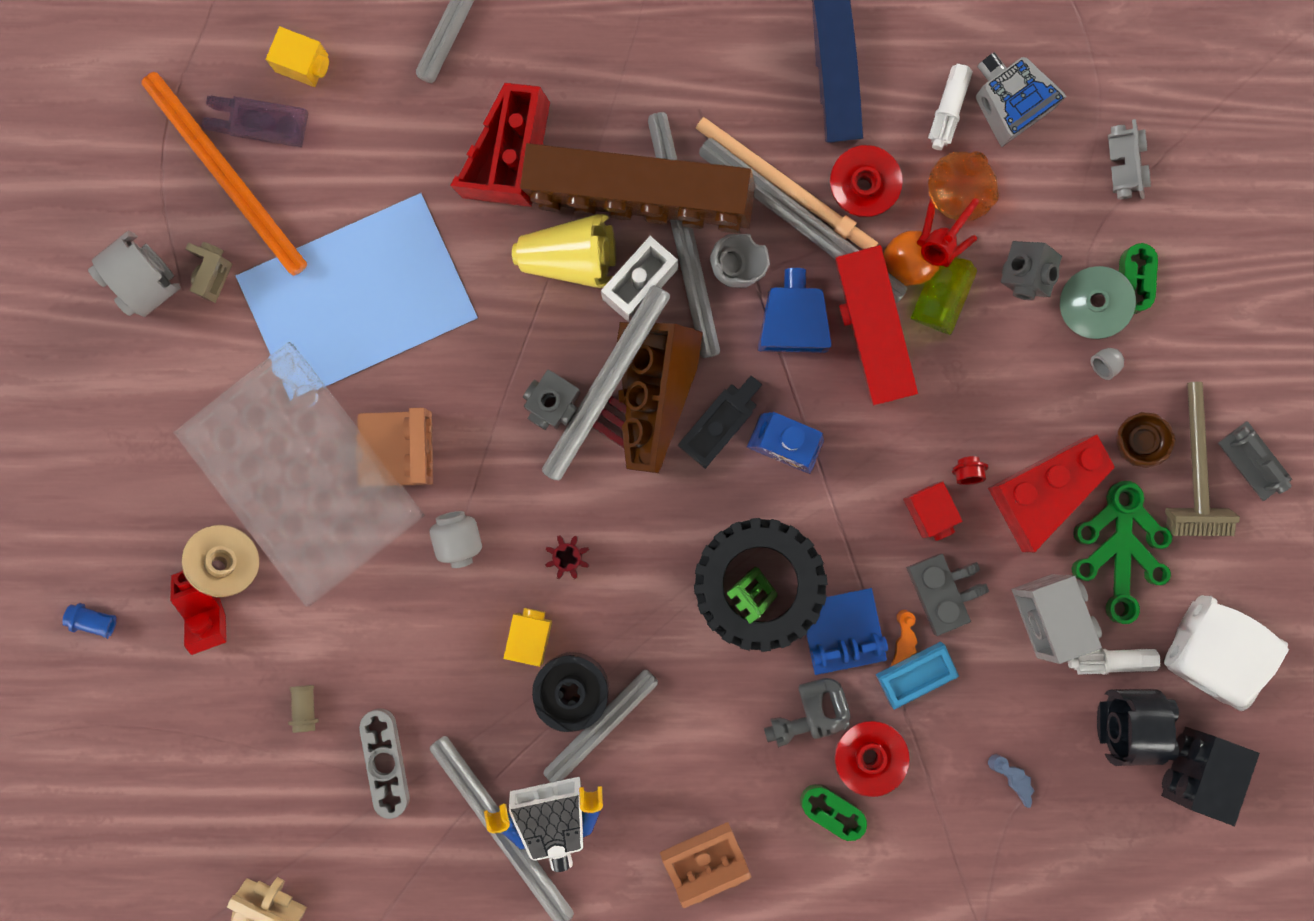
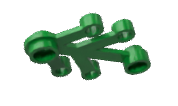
M1119 481L1109 488L1106 495L1107 505L1089 522L1076 525L1073 535L1075 540L1081 544H1092L1097 541L1099 531L1115 518L1116 532L1087 559L1076 560L1072 566V573L1078 580L1090 581L1096 577L1098 569L1115 555L1113 596L1108 599L1105 610L1107 616L1113 622L1130 624L1138 618L1140 613L1138 601L1130 596L1131 556L1145 570L1144 576L1148 583L1152 585H1165L1171 578L1170 569L1166 565L1159 563L1132 533L1133 520L1146 532V542L1154 549L1167 548L1172 542V534L1167 528L1161 527L1143 507L1144 493L1142 489L1134 482ZM1123 492L1129 497V502L1126 506H1123L1119 501V496ZM1085 526L1091 530V537L1088 540L1081 536V531ZM1157 531H1160L1164 536V540L1160 545L1154 540V535ZM1083 563L1088 564L1090 567V572L1085 577L1080 573V566ZM1157 567L1162 571V578L1159 581L1153 578V571ZM1118 602H1122L1125 607L1122 615H1117L1115 612V605Z

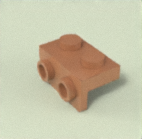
M729 822L660 852L662 862L674 884L683 908L700 903L706 898L726 889L736 887L751 878L749 868Z

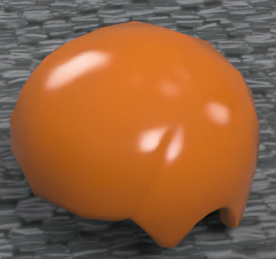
M919 230L906 231L899 234L890 241L883 251L888 273L905 286L923 284L940 270V266H933L922 257V247L917 245V240L922 234V231Z

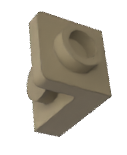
M202 242L200 247L188 243L185 250L203 259L201 265H198L192 273L190 291L208 301L216 303L233 264L222 257L224 251L206 242Z

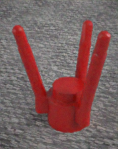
M932 195L930 197L923 231L917 240V245L922 247L921 255L926 262L933 266L949 267L958 255L977 241V236L972 235L957 246L956 237L959 230L979 204L977 198L970 202L950 229L943 227L931 232L937 196Z

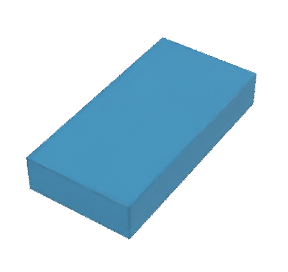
M942 642L875 674L890 706L894 710L959 677L946 646Z

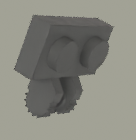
M937 554L906 567L932 631L936 636L970 623L971 620L963 602L975 599L989 592L985 583L974 585L970 589L959 593L954 582L955 580L975 575L980 570L977 562L950 572L943 554Z

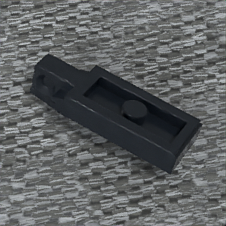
M751 375L740 389H737L733 384L727 390L724 389L677 446L706 469L752 415V411L757 405L750 399L762 384Z

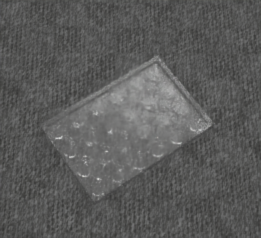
M287 342L173 432L306 607L311 606L425 516L293 343Z

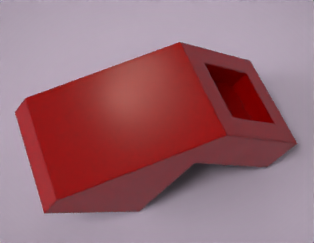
M183 570L171 575L170 601L184 618V647L190 655L226 643V614L220 597L209 596L195 589L185 577Z

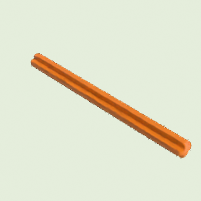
M151 72L141 81L142 86L286 270L293 276L305 270L307 262L157 72Z

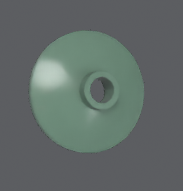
M1103 266L1089 267L1073 275L1065 284L1060 297V311L1066 325L1076 334L1090 339L1108 338L1119 333L1130 322L1136 307L1135 291L1130 281L1119 271ZM1094 295H1102L1105 298V304L1101 307H1094L1090 302Z

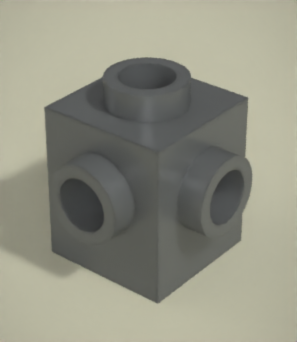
M1013 241L1008 259L1002 269L1001 283L1011 289L1013 296L1019 299L1032 301L1035 299V296L1051 297L1053 286L1059 278V266L1062 255L1046 243Z
M548 369L540 382L533 380L523 395V398L527 400L524 408L530 412L527 419L544 430L549 425L556 430L561 423L567 426L578 409L574 403L581 394L580 390ZM551 398L556 399L554 406L545 407L547 400Z

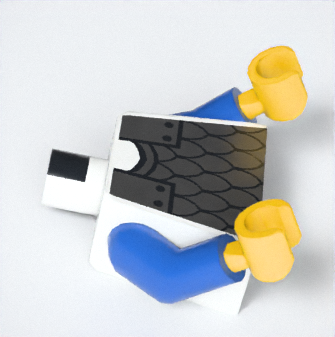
M580 777L510 791L509 813L507 812L506 804L499 805L500 811L496 813H490L488 810L484 811L487 831L490 833H502L519 849L526 850L531 860L536 861L549 858L551 869L554 872L566 871L573 865L571 853L583 849V837H587L592 833L603 808L602 786H597V790L594 792H586L584 787H581Z

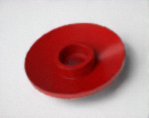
M860 145L845 151L836 160L830 174V189L835 201L843 210L858 217H874L889 210L899 198L903 185L902 172L895 158L884 149L872 145ZM862 179L867 180L870 184V189H860L858 181Z
M879 721L857 723L845 731L837 743L835 750L837 773L843 783L857 794L867 797L886 795L903 782L909 769L910 756L905 740L898 731ZM868 750H873L876 753V759L872 763H866L863 759L864 753Z

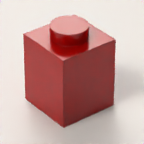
M943 481L934 483L903 498L922 538L933 536L935 541L941 540L955 533L953 526L963 522Z

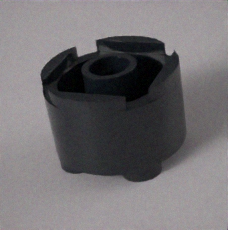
M566 652L549 660L539 671L533 683L532 696L537 715L547 726L560 732L579 731L592 726L602 716L608 701L609 681L604 669L593 658L576 652ZM574 683L579 687L577 693L581 697L578 699L573 696L568 700L564 697L566 690L562 685L565 684L570 687Z
M1111 689L1105 692V695L1109 697L1107 701L1099 703L1097 732L1100 744L1107 743L1111 754H1105L1111 764L1114 766L1164 765L1169 760H1176L1178 758L1179 745L1176 740L1175 722L1179 717V708L1175 700L1167 699L1157 689Z

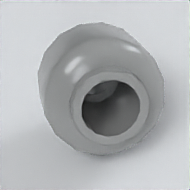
M464 511L449 512L435 518L436 523L430 528L429 533L437 560L443 563H450L452 568H461L473 563L472 557L476 556L482 549L475 519L471 516H466Z

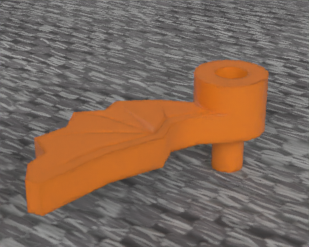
M905 609L900 610L896 616L897 622L901 627V636L896 640L895 654L891 666L917 653L915 646L918 641L910 628L915 624L916 619L910 611Z

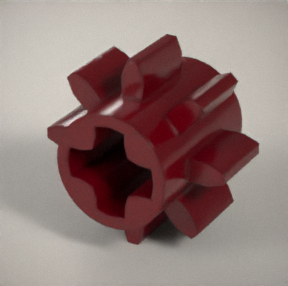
M559 535L557 536L559 546L556 549L552 547H546L545 549L553 554V560L547 562L545 566H556L559 569L557 579H560L565 571H570L571 576L576 579L578 578L576 568L579 565L581 567H589L587 562L582 561V554L587 553L590 549L589 547L579 549L576 546L578 536H574L569 544L565 543L563 537ZM569 547H572L574 549L573 556L577 558L576 564L569 563L565 568L561 565L562 559L558 557L559 551H567Z

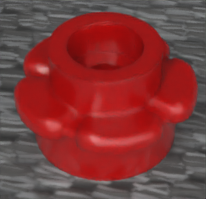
M969 456L959 459L957 461L958 465L953 467L952 474L956 475L957 484L973 485L984 482L987 479L985 471L989 467L988 464L980 462L979 457Z

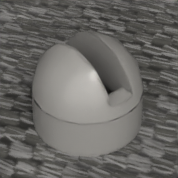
M1106 348L1093 355L1090 361L1097 375L1105 380H1110L1120 373L1124 367L1125 359L1119 350Z

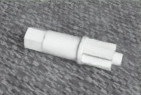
M956 64L951 68L928 139L932 140V148L936 150H942L944 145L947 146L952 142L957 123L960 120V110L973 73L969 66Z
M1100 649L1069 660L1068 666L1069 668H1075L1074 670H1077L1078 675L1157 671L1160 667V655L1156 649Z

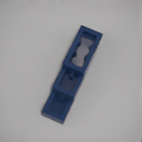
M812 0L816 67L819 69L820 102L823 105L825 142L863 139L858 61L850 0Z

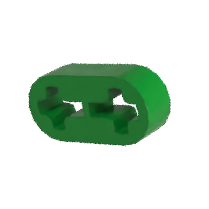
M1137 243L1125 250L1119 261V272L1130 281L1134 290L1137 287V293L1144 297V300L1137 303L1134 314L1150 308L1156 298L1158 255L1153 247L1145 243ZM1140 253V259L1146 260V264L1141 266L1139 270L1138 264L1131 261V258Z
M812 784L802 792L800 805L804 813L811 820L846 841H856L865 834L867 820L857 806L820 784ZM821 793L825 794L823 800L831 807V810L828 813L818 807L815 811H811L812 804L809 798L811 796L818 798ZM839 812L848 818L852 814H856L854 820L858 823V826L855 829L849 827L846 832L843 831L844 825L836 818L837 813Z

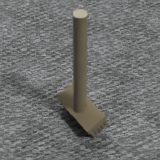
M1203 382L1187 383L1194 508H1166V528L1174 536H1235L1236 523H1239L1240 516L1229 508H1210Z

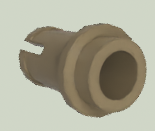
M314 685L290 687L292 721H288V725H292L293 733L315 731V723L319 722V718H315Z

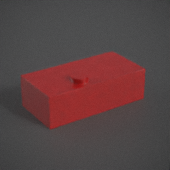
M881 245L836 257L835 263L846 302L839 305L844 326H852L871 403L874 406L917 395L918 390Z

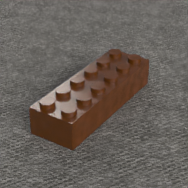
M526 143L520 189L530 197V201L539 204V209L545 211L560 212V207L574 208V213L585 216L596 215V211L610 212L609 216L611 218L619 220H631L632 215L644 216L646 217L645 221L653 224H667L669 219L682 221L681 225L688 228L702 229L704 224L718 225V230L739 233L740 228H750L756 185L751 168Z

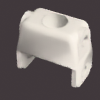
M1201 595L1196 601L1191 603L1181 620L1174 641L1165 656L1164 665L1171 672L1218 701L1231 705L1239 711H1244L1253 704L1259 692L1277 672L1289 651L1287 648L1288 643L1279 639L1269 629L1251 617L1232 608L1217 604V599L1212 596Z

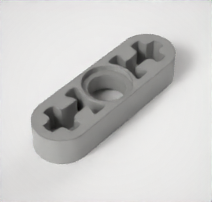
M378 708L364 715L361 719L359 730L373 807L381 817L392 819L401 815L408 807L410 795L396 719L390 711ZM375 716H378L380 722L387 723V728L381 732L382 741L385 742L390 739L391 745H382L373 750L371 744L378 743L379 738L376 730L370 731L369 724L375 721ZM379 753H388L394 758L395 766L392 772L381 773L377 770L375 758ZM397 777L398 782L391 784V791L393 796H400L401 801L395 805V809H391L390 804H383L382 801L388 795L387 783L379 786L378 781L384 782Z

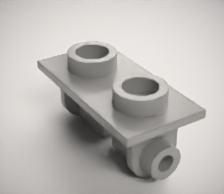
M1136 119L1132 120L1133 129L1126 130L1125 125H1117L1111 127V134L1108 135L1110 160L1125 159V165L1111 167L1113 193H1117V199L1120 200L1131 198L1133 191H1139L1141 199H1144V188L1151 187L1149 165L1142 166L1140 152L1148 151L1145 129L1138 130Z

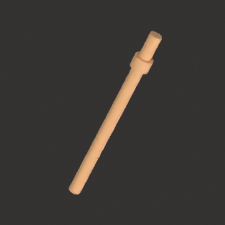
M703 117L696 126L699 132L708 138H713L782 192L834 228V231L845 240L848 238L861 249L878 245L876 240L856 227L857 222L849 216L845 215L842 217L707 118Z

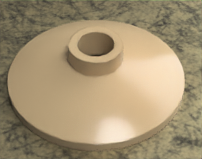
M224 525L210 526L195 533L186 543L182 553V569L189 583L198 591L214 597H229L242 592L253 582L259 569V554L253 541L242 531ZM216 560L222 561L225 564V569L216 570L212 566V562Z

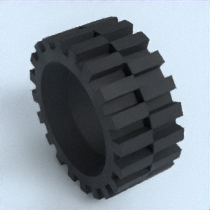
M752 518L743 522L739 521L716 534L714 539L708 546L706 545L701 553V559L695 570L694 594L697 597V606L710 629L722 637L721 639L727 643H732L739 646L740 649L748 651L751 649L766 652L780 647L782 649L791 645L798 638L801 639L805 636L810 627L816 624L819 619L820 611L823 605L825 606L827 597L825 594L828 583L827 574H825L823 567L824 562L821 555L815 550L814 544L795 527L788 526L774 519ZM757 547L773 549L785 556L792 564L797 576V594L791 607L783 615L770 621H753L749 624L746 618L737 614L729 605L724 593V575L730 562L741 552Z

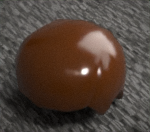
M1140 412L1128 417L1119 427L1116 436V445L1121 457L1131 465L1143 468L1158 466L1167 460L1176 441L1172 428L1165 419L1158 414Z

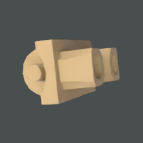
M279 877L274 880L271 886L261 881L256 883L246 878L238 892L231 897L227 908L233 910L231 921H300L307 907L292 900V896L281 891L285 880Z

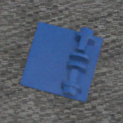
M872 588L826 597L825 606L823 605L820 611L819 619L816 624L810 627L806 634L814 674L819 675L887 661L885 651H888V645L885 636H882Z

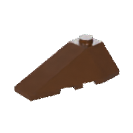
M619 322L617 342L629 322ZM655 323L623 375V389L618 390L619 402L626 405V421L622 425L626 469L652 473L660 472L698 369L702 331L678 324Z

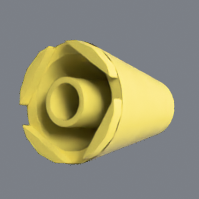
M596 214L521 235L517 243H514L512 246L513 263L518 265L520 271L524 273L601 289L613 277L607 276L608 267L615 266L616 264L613 227L604 223L609 217L606 214Z

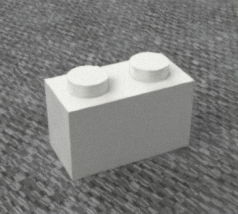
M649 236L601 290L603 301L626 321L630 322L650 287L655 285L662 288L678 270V259L654 238Z

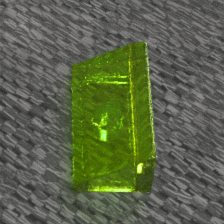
M956 257L949 267L940 266V270L925 283L911 319L951 335L977 274L974 264L970 260Z

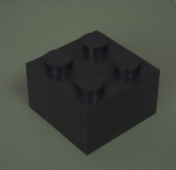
M1185 727L1183 733L1176 739L1179 745V756L1176 760H1173L1171 768L1163 776V792L1161 796L1189 810L1235 827L1260 753L1219 737Z

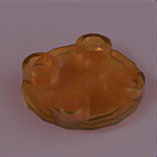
M952 152L940 158L931 169L928 179L929 196L935 207L948 218L957 220L970 202L977 198L979 204L967 220L974 221L986 215L998 201L997 177L988 164L987 157L981 152Z

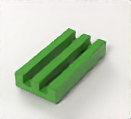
M756 566L748 571L727 592L730 599L735 596L739 597L740 602L736 606L740 612L745 608L749 610L750 613L745 617L749 624L758 619L778 596L776 590ZM755 578L758 581V583L755 584L747 593L745 588ZM764 589L767 595L756 604L753 599Z

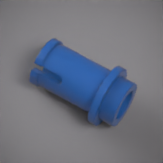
M78 603L77 605L71 604L68 606L64 613L62 624L68 627V630L71 632L81 630L108 639L115 629L117 617L86 609L85 604Z

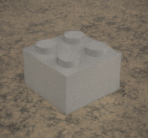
M1051 574L1011 589L1038 659L1061 664L1102 649L1099 638L1102 637L1101 628L1096 618L1090 616L1085 604L1088 601V594L1083 583L1080 580H1076L1074 575Z

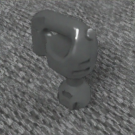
M823 678L799 685L798 689L806 717L792 721L782 717L771 718L772 726L764 728L767 742L777 741L779 748L788 744L798 734L811 732L813 739H819L834 735L841 730H846L850 725L851 716L841 684L834 679ZM825 693L830 695L836 715L835 718H828L824 715L822 699Z

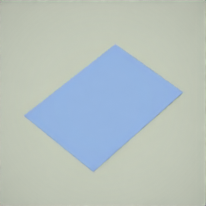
M421 193L296 248L307 262L306 269L298 275H291L277 257L235 275L291 402L478 318Z

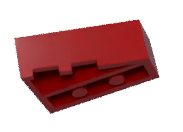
M504 83L483 122L485 127L475 146L471 145L466 154L468 156L459 176L455 175L450 184L462 198L532 207L533 202L520 189L526 143L543 145L550 101L540 86Z
M1096 434L1084 437L994 484L988 490L1021 551L1035 553L1115 466Z

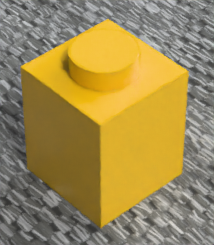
M280 26L265 59L276 73L312 87H316L318 79L325 76L329 66L328 54L319 41Z
M524 608L523 614H513L503 659L538 667L543 664L552 620L544 619L546 612Z

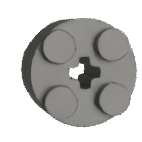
M128 230L92 259L93 266L88 269V272L102 287L106 285L110 287L117 295L114 299L115 303L126 315L131 316L135 313L146 317L180 290L181 286L179 283H170L169 280L174 277L171 270L147 244L140 248L133 241L138 236Z

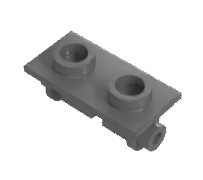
M1248 421L1218 442L1219 446L1262 501H1265L1275 492L1281 494L1292 487L1290 483L1292 478Z

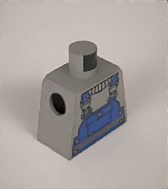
M994 52L977 66L988 82L977 93L976 100L1001 147L1053 111L1067 97L1059 87L1025 57H1021L1007 68Z

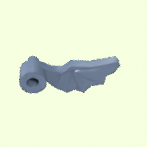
M998 754L991 755L988 760L990 769L1004 774L1008 778V785L1018 794L1024 806L1030 808L1032 804L1031 795L1035 791L1030 785L1031 777L1025 775L1023 769L1009 766L1006 758Z

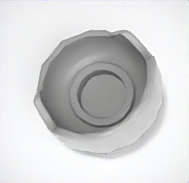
M750 234L726 235L715 243L710 255V262L715 277L721 283L731 288L749 287L765 276L770 265L767 247L756 244Z

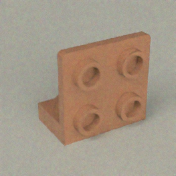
M409 408V412L358 414V479L360 486L433 485L431 411L426 408Z

